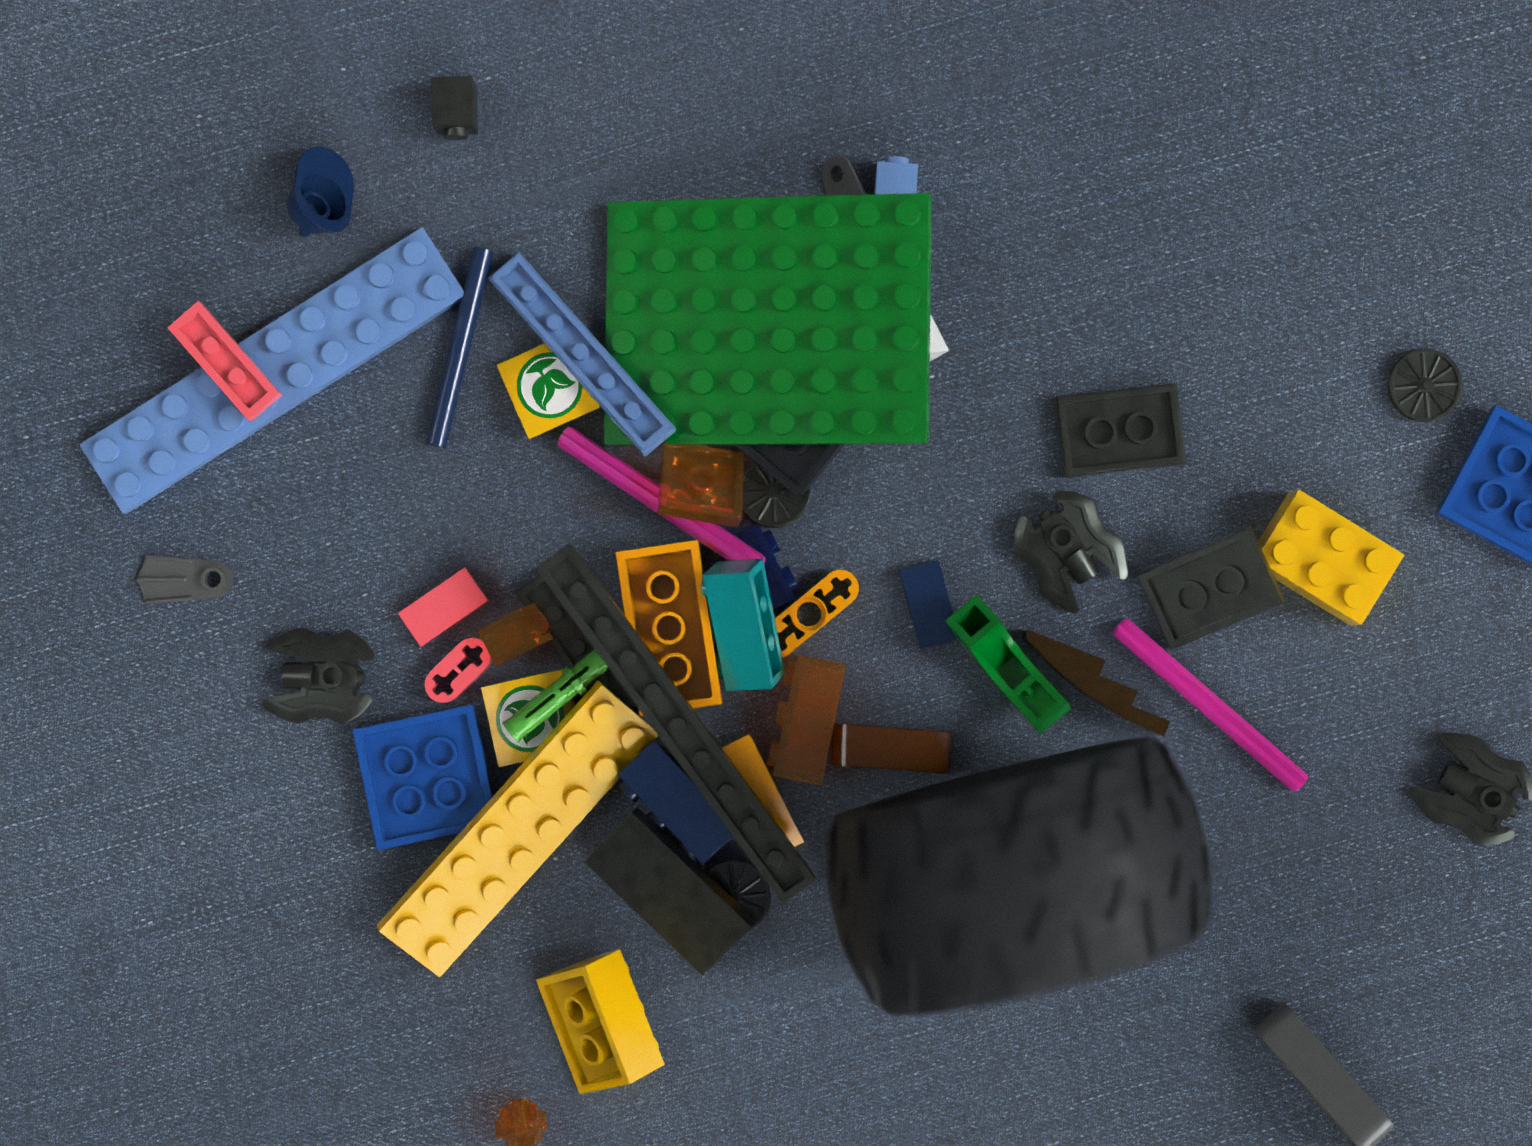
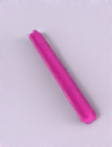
M567 427L558 439L559 448L727 561L763 558L765 563L766 558L764 555L573 427Z
M1123 619L1115 627L1112 633L1116 639L1287 788L1297 791L1305 784L1308 775L1130 619Z

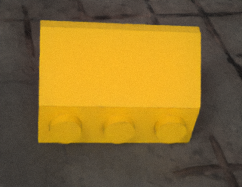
M620 949L593 956L536 979L579 1094L631 1084L665 1065L658 1043L653 1036L645 1015L644 1006L638 997L628 965Z

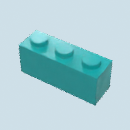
M763 558L717 561L703 575L701 590L702 595L706 596L709 604L712 638L716 639L719 654L717 658L718 673L724 679L726 691L772 689L784 676L785 669Z

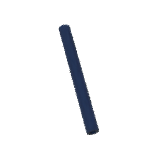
M473 248L463 289L464 295L460 301L426 444L446 448L493 256V251L485 248Z

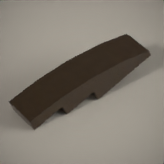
M1024 630L1021 638L1053 671L1080 693L1116 716L1156 735L1165 736L1170 721L1132 706L1138 692L1137 690L1099 676L1105 662L1104 659L1031 630Z

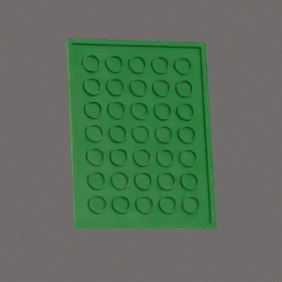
M906 193L608 202L605 349L674 425L676 431L659 446L929 444L931 194ZM604 411V445L635 446Z

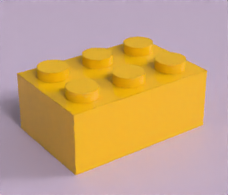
M1299 489L1288 492L1258 541L1277 581L1348 625L1363 624L1404 557L1403 553Z

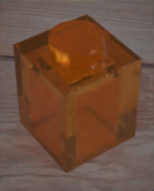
M535 603L514 610L478 630L496 667L513 661L553 639L548 630L547 619L538 610Z

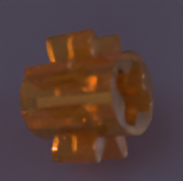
M515 1099L508 1102L504 1109L499 1110L500 1119L495 1120L497 1139H505V1146H536L539 1140H543L542 1131L548 1129L545 1111H538L537 1103H533L528 1099Z

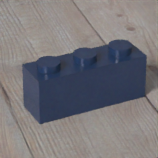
M656 739L618 774L623 780L619 784L621 790L634 803L641 799L651 810L647 817L663 832L669 829L679 839L676 844L693 861L697 858L703 865L732 837L729 830L681 765Z

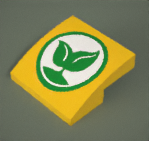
M545 343L497 365L529 439L600 408L598 403Z
M563 669L481 687L498 767L524 762L575 706L573 697L553 713L552 716L523 737L519 743L515 741L502 724L504 720L506 721L561 677Z

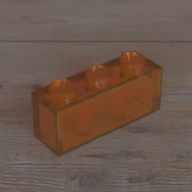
M797 654L796 662L788 661L783 685L791 686L788 702H779L775 725L782 726L780 741H771L767 765L774 766L773 776L822 785L846 664Z

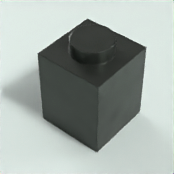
M431 77L432 126L437 134L443 135V138L446 140L468 139V134H478L477 85L473 77Z

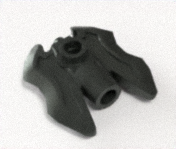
M1061 490L1054 493L1056 503L1061 504L1062 509L1052 512L1047 508L1038 515L1040 521L1037 522V527L1034 529L1030 526L1031 521L1026 516L1022 515L1019 517L1014 532L1015 555L1027 562L1037 575L1040 592L1049 601L1070 613H1077L1079 606L1066 572L1071 575L1078 585L1085 583L1099 572L1091 556L1094 555L1120 579L1125 580L1129 573L1122 541L1118 535L1104 527L1097 516L1095 501L1077 492Z
M306 628L294 629L272 638L266 643L267 649L302 659L303 662H287L282 670L284 688L301 691L264 700L262 705L265 710L286 721L297 724L312 718H329L344 725L361 715L373 700L371 695L362 693L359 696L356 695L360 685L366 682V672L361 671L358 660L362 659L364 662L373 661L375 655L365 640L349 629L334 635H318Z
M1454 733L1438 735L1437 740L1456 757L1466 769L1448 762L1442 770L1437 784L1452 793V795L1411 785L1408 788L1411 798L1431 821L1439 824H1451L1464 831L1474 845H1497L1514 838L1515 832L1508 826L1503 827L1501 823L1503 820L1506 821L1508 817L1514 819L1520 810V807L1516 805L1518 793L1522 794L1523 799L1532 801V776L1523 761L1508 760L1500 757L1489 749L1483 739L1472 735Z

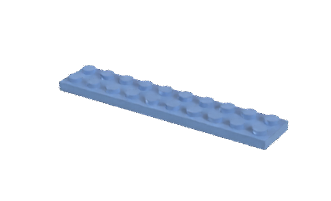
M421 227L238 343L282 394L280 398L252 422L246 419L201 367L79 445L121 512L128 514L458 304L464 295L463 288L426 230Z

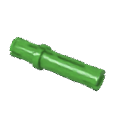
M594 649L571 669L568 666L561 671L563 673L561 677L506 721L504 720L502 722L503 726L515 741L519 743L523 737L552 716L553 713L578 693L580 696L587 692L586 687L606 672L609 667Z

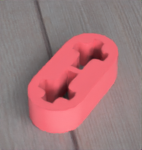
M468 638L461 641L427 675L424 685L428 696L440 703L451 702L457 699L492 663L493 654L489 644L479 638ZM469 646L475 649L480 646L483 650L480 654V658L483 661L482 664L478 666L475 663H471L462 670L459 665L467 658V654L464 651L465 648ZM455 670L459 675L450 684L453 692L449 694L445 691L438 694L435 691V688L438 686V682L435 680L437 675L447 677Z

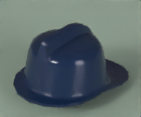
M321 146L311 147L301 154L297 164L294 186L287 199L288 213L299 226L300 236L307 237L310 234L341 232L349 226L354 194V178L343 158L333 150Z

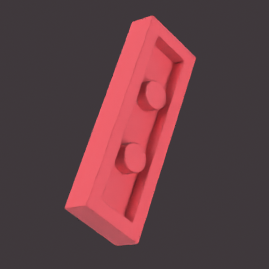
M197 301L167 327L248 421L252 422L282 396L280 391L200 301Z

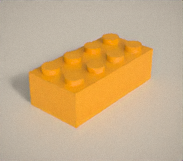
M693 540L616 552L625 617L692 708L723 704L714 639L711 632L709 606L706 596L702 595L701 590L704 572L699 541Z

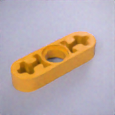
M835 570L829 573L775 618L777 633L782 632L788 627L786 623L782 622V619L787 615H790L794 626L804 632L800 639H796L794 632L785 639L788 647L781 651L782 658L788 656L856 599L859 592V584L852 573L846 570ZM835 577L839 581L848 579L851 583L847 589L850 596L844 599L839 595L829 602L836 607L829 614L822 600L813 594L821 589L823 596L828 594L833 589L830 581ZM812 602L819 607L821 617L817 624L805 626L799 622L797 610L803 603Z

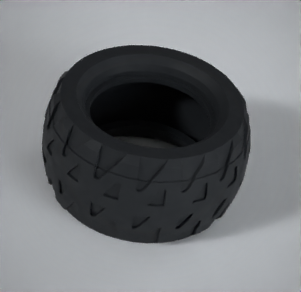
M1152 736L1119 740L1053 754L898 794L836 815L826 833L828 890L842 948L857 979L862 982L870 1002L885 1013L892 1015H924L981 1007L1034 996L1119 973L1154 961L1194 943L1203 936L1212 916L1210 854L1196 801L1181 770L1177 769L1167 746Z

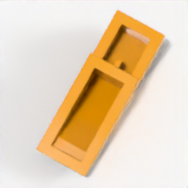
M749 733L722 746L721 748L793 846L796 847L804 843L751 734Z

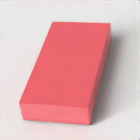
M464 567L404 608L398 615L419 646L423 647L482 607L489 600L469 570Z

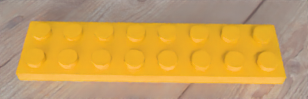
M598 680L377 924L379 932L438 977H441L620 779L618 774L659 735L648 722Z

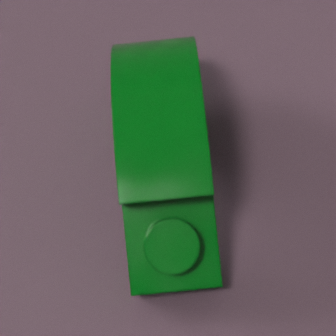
M977 594L945 620L953 634L980 669L1039 735L1071 709L1064 697L1041 674L1015 643L1002 621Z

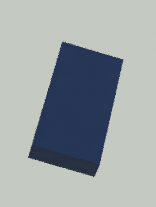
M939 560L899 570L919 648L923 649L956 640V636L945 622L953 614Z

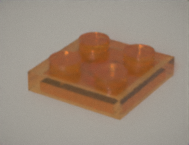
M664 441L661 449L658 514L739 527L743 506L744 453L701 445H675Z

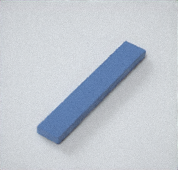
M520 252L488 277L493 286L644 457L676 431L674 425Z

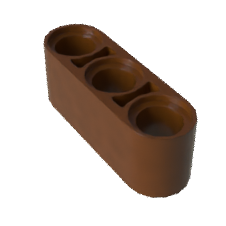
M834 723L831 764L947 774L950 768L952 732Z

